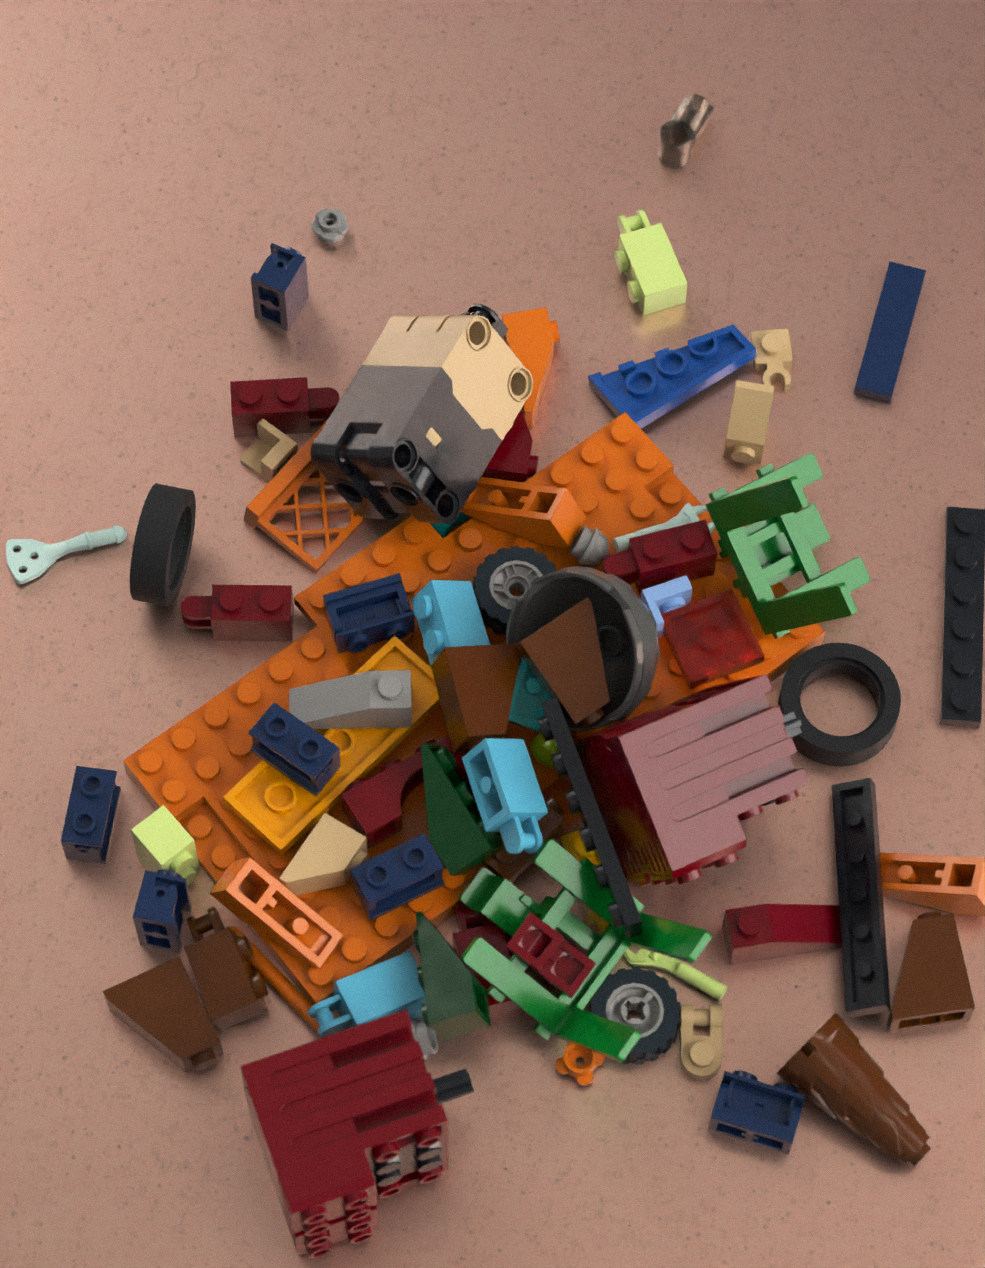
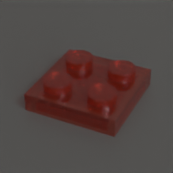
M732 589L661 614L664 620L663 634L689 689L755 666L764 661L765 655Z

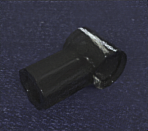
M698 94L685 96L672 119L661 127L658 157L660 162L666 167L673 169L681 168L690 161L691 151L714 113V107L708 103L705 97Z

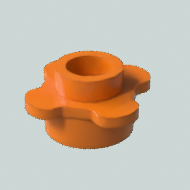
M567 1042L564 1055L556 1060L555 1067L559 1074H568L576 1078L579 1085L586 1086L592 1083L593 1072L597 1066L603 1064L605 1057ZM578 1058H582L584 1060V1063L582 1065H578L576 1063V1060Z

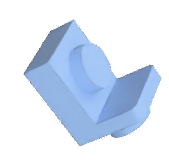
M687 575L642 590L641 600L652 612L657 638H661L663 635L664 620L662 615L674 616L690 606L693 588Z

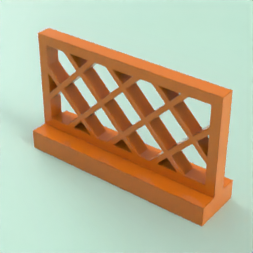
M326 422L246 506L243 519L253 529L259 527L315 574L366 519L359 515L355 517L354 509L347 502L326 503L325 486H329L331 483L315 467L310 454L312 443ZM316 472H318V478H311ZM305 486H319L320 504H299L298 491ZM293 497V505H286ZM348 510L349 524L346 528H328L327 511ZM321 511L323 529L301 530L300 512ZM278 513H294L296 530L280 531L270 521ZM324 537L325 551L315 560L303 550L302 538ZM329 537H336V539L330 544ZM296 538L297 544L294 543L291 539Z

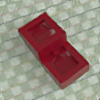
M531 912L505 946L528 967L570 999L597 964L565 941L564 936Z

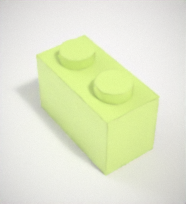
M164 805L131 829L138 860L147 871L156 873L160 869L174 871L180 874L181 878L186 879L187 886L196 879L200 866L195 841Z

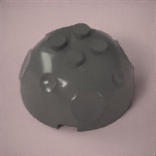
M574 566L563 568L535 579L531 582V588L522 598L517 599L513 605L507 624L506 644L520 643L588 597L593 605L610 702L601 708L604 716L584 729L581 723H578L571 729L569 726L568 728L572 731H588L625 719L650 692L658 658L661 656L651 610L647 608L631 585L611 573L607 574L591 567Z

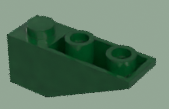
M425 743L421 746L429 841L451 876L465 875L504 848L498 839L501 834L500 832H486L471 785L467 781H462L456 772L457 762L452 753L445 746L441 747L440 744Z
M422 912L416 913L417 930L413 931V939L421 957V966L417 969V975L425 993L426 1003L422 1004L421 1011L426 1026L429 1029L432 1028L444 1041L491 1028L487 990L469 967L461 961V957L436 926Z

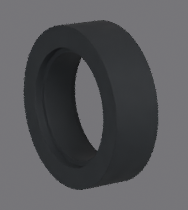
M158 483L154 484L150 489L141 511L132 551L130 593L133 600L167 607L172 606L175 602L186 573L194 534L196 501L192 490Z
M827 643L807 650L790 665L783 678L778 705L782 714L794 711L796 718H799L802 726H800L802 733L792 737L799 753L820 764L851 766L871 759L889 742L899 716L901 694L894 673L879 656L854 644ZM829 673H842L853 676L862 681L873 693L877 703V717L868 728L854 735L834 736L824 733L809 722L802 710L800 695L807 684L815 678Z

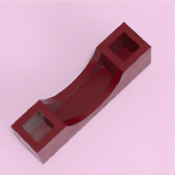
M449 735L438 741L432 739L425 742L428 744H440L441 747L445 746L456 759L457 767L455 770L461 780L467 781L470 784L462 757L467 753L453 754ZM425 743L417 748L415 754L402 761L401 759H395L387 763L379 774L367 781L366 779H359L346 788L345 793L341 794L342 810L355 831L367 837V849L403 830L402 807L404 801L414 788L424 783L421 746Z

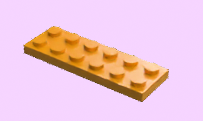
M395 635L354 674L367 671L411 670V728L314 729L339 747L341 761L339 770L316 797L264 760L259 762L223 796L224 804L281 856L310 830L324 813H327L341 800V794L345 793L346 788L350 784L363 779L440 705L432 668Z

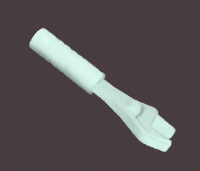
M687 503L677 516L665 523L613 538L614 548L617 553L628 550L629 538L698 522L700 519L697 515L706 512L707 507L701 505L692 507ZM713 522L707 524L710 534L716 528Z

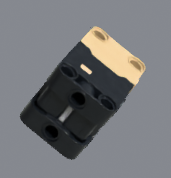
M472 304L467 312L460 315L392 316L323 429L313 441L310 454L315 467L362 518L393 520L400 513H409L419 522L451 524L459 517L461 509L470 494L476 489L480 477L506 433L512 428L516 416L533 390V378L530 371L524 367L503 340L509 329L491 308L483 304Z

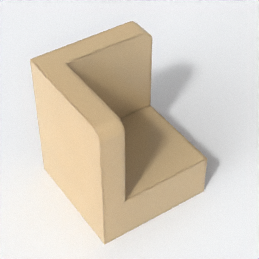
M261 419L257 423L258 438L241 455L240 462L269 483L298 452L297 442L265 419Z

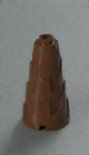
M837 1013L776 1073L787 1084L795 1087L799 1093L811 1099L833 1119L841 1120L869 1145H876L897 1163L900 1162L904 1165L909 1161L915 1166L931 1150V1147L926 1143L930 1137L910 1111V1105L883 1076V1069L862 1047L857 1036Z

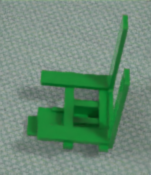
M813 453L806 454L776 470L772 463L755 470L759 477L758 479L730 493H727L725 487H722L708 494L711 502L705 505L721 538L718 540L722 550L719 552V555L723 559L730 557L739 577L733 581V585L735 588L740 589L743 598L748 597L765 635L773 634L774 639H777L791 632L790 629L848 617L857 613V608L850 592L870 582V576L860 557L853 558L822 574L812 552V549L831 540L814 503L809 504L802 489L823 477V473ZM802 571L807 583L779 598H775L770 586Z
M551 839L546 840L534 856L533 863L563 886V888L555 898L546 896L540 905L506 878L496 876L487 868L481 867L459 896L461 902L475 913L488 918L511 938L531 912L564 936L565 941L568 940L588 958L597 963L570 999L561 991L556 997L524 972L528 966L518 957L513 955L510 960L480 937H475L461 956L462 962L491 984L487 990L491 997L499 1003H502L505 997L513 1001L538 1021L533 1030L546 1040L553 1034L559 1039L618 1062H623L640 1039L641 1034L634 1028L584 1011L583 1009L631 945L694 963L712 938V935L704 929L642 913L641 910L645 905L633 896L642 920L643 933L627 939L622 926L615 929L607 904L613 903L608 888L600 890L593 871V866L596 865L587 858L580 862ZM577 899L608 923V926L600 936L569 911Z

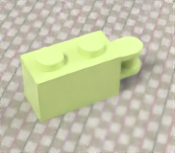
M643 209L638 210L636 215L628 218L624 215L618 216L617 223L621 235H619L618 250L614 251V259L620 273L625 272L628 278L627 291L633 304L638 302L643 316L684 304L686 302L688 283L662 223L651 226Z

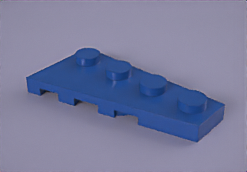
M733 324L688 340V345L679 349L669 350V348L654 352L655 357L636 364L632 360L618 365L619 370L602 376L601 372L588 376L589 386L617 417L626 412L642 429L755 359L756 348Z

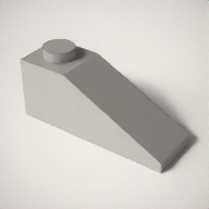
M411 670L367 671L289 689V713L312 729L411 728Z

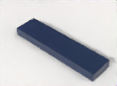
M889 262L856 381L855 394L891 402L926 270Z

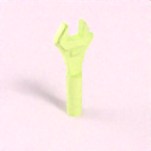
M628 948L624 952V957L630 966L652 967L665 970L719 1001L726 993L728 986L679 959L642 948L637 954Z

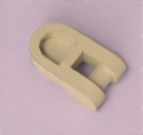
M681 1004V1068L693 1080H709L719 1072L723 1058L722 1005H709V1009H693V1005ZM693 1026H709V1036H693Z

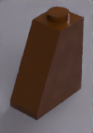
M587 597L522 640L515 647L549 698L557 697L570 729L578 723H581L585 729L604 716L601 708L610 702L593 605Z
M519 643L445 647L431 665L453 754L468 753L485 738L502 739L506 734L520 654L515 648Z
M936 911L927 912L919 915L917 919L912 921L893 995L891 1011L888 1016V1033L970 1020L975 1004L954 914L941 915L940 912Z
M180 956L103 991L110 1012L185 1073L192 1069H195V1071L205 1070L213 1066L218 1061V1057L223 1055L221 1041Z

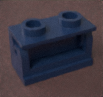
M271 243V255L267 257L258 274L254 272L251 276L255 318L289 331L309 297L306 257L291 247L283 248Z
M400 573L323 595L324 613L338 654L346 651L351 653L361 652L371 644L384 640L389 641L394 635L401 640L409 633L415 631L414 612L411 610Z
M275 702L248 732L253 740L252 753L315 797L341 767L340 749L337 745Z
M76 766L61 837L66 859L106 864L121 787L116 786L115 783L117 771Z
M423 833L351 868L352 888L370 921L444 886L442 879L444 866L428 837Z
M160 869L157 873L145 870L133 913L140 945L180 953L182 947L180 935L183 928L181 911L191 912L192 910L187 882L185 878H181L180 874L166 869Z
M736 1070L733 1073L724 1071L708 1130L789 1155L806 1096L799 1094L795 1087L788 1084L775 1083L772 1086L757 1081L758 1078L755 1075L745 1071Z

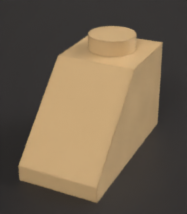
M736 380L723 457L732 458L734 461L744 464L751 462L761 463L775 386Z
M324 813L280 876L279 882L294 895L346 885L351 877V868L369 860L367 837Z

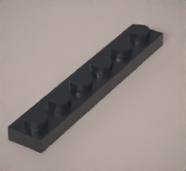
M947 506L945 512L939 725L979 728L981 724L985 509Z
M555 697L541 702L543 717L537 718L538 726L544 741L552 740L556 753L551 755V760L558 778L566 777L570 790L564 793L571 814H580L584 827L578 830L586 853L591 851L595 853L599 865L593 866V871L600 890L608 888L613 903L607 904L615 929L622 926L627 939L642 934L641 917L558 699Z
M871 778L832 785L846 1013L850 1017L891 1011L876 788Z

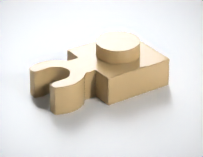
M788 328L751 331L750 343L756 348V358L753 359L754 371H765L762 384L771 386V381L778 380L783 384L784 393L789 392L791 375L786 369H792L793 356Z

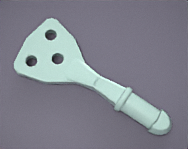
M116 525L90 533L86 531L82 535L54 544H46L34 539H10L6 542L7 566L17 584H25L42 576L57 559L70 552L87 549L93 550L94 547L123 542L127 537V531L125 528ZM15 549L21 550L20 552H14ZM32 556L38 557L35 560L31 559ZM22 569L26 570L25 573H20L19 571Z

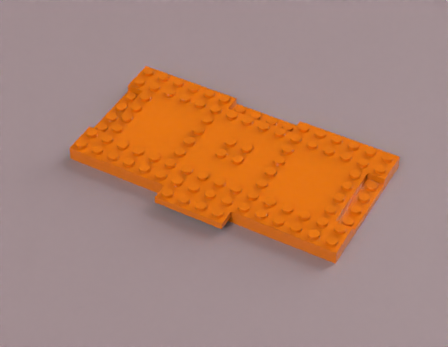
M626 412L523 482L567 488L586 515L581 528L586 526L591 530L595 527L600 529V532L609 540V555L617 553L613 545V538L665 523L677 516L687 503L692 507L703 506L673 473L674 465ZM708 510L697 515L700 521L706 520L707 524L713 522ZM412 515L294 597V604L314 628L124 759L123 763L126 774L155 810L164 805L194 839L199 865L215 885L233 861L249 857L279 881L280 876L316 824L281 856L224 804L223 796L262 761L261 758L251 752L253 740L248 732L273 702L289 712V689L353 675L388 642L384 640L371 644L361 652L351 653L346 651L338 654L324 613L323 595L400 573L411 610L413 611L411 599L431 580L471 581L473 587L474 576H477L478 566L485 562V558L488 555L495 554L501 548L508 549L512 548V546L532 548L535 552L546 555L547 560L550 563L553 562L556 566V571L563 568L580 566L591 567L603 572L604 561L595 566L580 564L577 562V557L569 554L570 548L538 544L476 518L470 519L442 538L430 523L419 522ZM715 528L711 534L717 551L714 575L689 581L693 588L690 606L674 616L662 615L664 620L663 635L661 638H658L661 656L658 658L650 692L621 721H615L605 727L588 731L569 730L574 744L582 741L585 737L656 707L675 702L710 686L767 674L771 683L785 673L801 654L813 647L822 645L825 630L817 623L790 629L791 632L777 639H774L773 634L765 635L748 597L743 598L740 589L735 588L733 585V581L739 577L730 557L723 559L719 555V552L722 550L718 540L721 538ZM781 582L770 586L775 598H779L789 592ZM635 583L629 584L641 599L642 593L638 594ZM515 588L511 595L518 597L523 594L519 592V589ZM414 615L415 631L409 633L400 641L431 667L428 655L424 649L419 624ZM485 626L490 645L506 644V635H498L493 632V629ZM441 704L363 779L367 781L376 776L387 763L395 759H401L402 761L415 754L417 748L423 743L432 739L438 741L447 736L448 731ZM508 722L506 734L502 739H524L543 798L545 799L547 796L553 798L564 811L562 817L565 819L564 832L560 835L562 836L582 821L580 814L572 815L564 793L570 790L566 777L558 778L554 768H549L536 761L530 747L531 742L538 734L537 732ZM424 783L414 788L404 801L402 807L403 830L367 849V854L370 855L369 860L423 833L429 839ZM341 799L326 814L354 829L342 810ZM440 859L444 866L442 870L444 886L370 921L352 888L351 877L346 885L296 895L343 935L319 969H316L250 925L248 927L300 992L314 1005L333 996L335 981L396 957L414 945L413 931L417 930L416 913L422 912L437 928L455 915L454 907L461 906L462 909L466 907L460 901L459 896L478 870L484 866L479 864L465 875L451 876Z

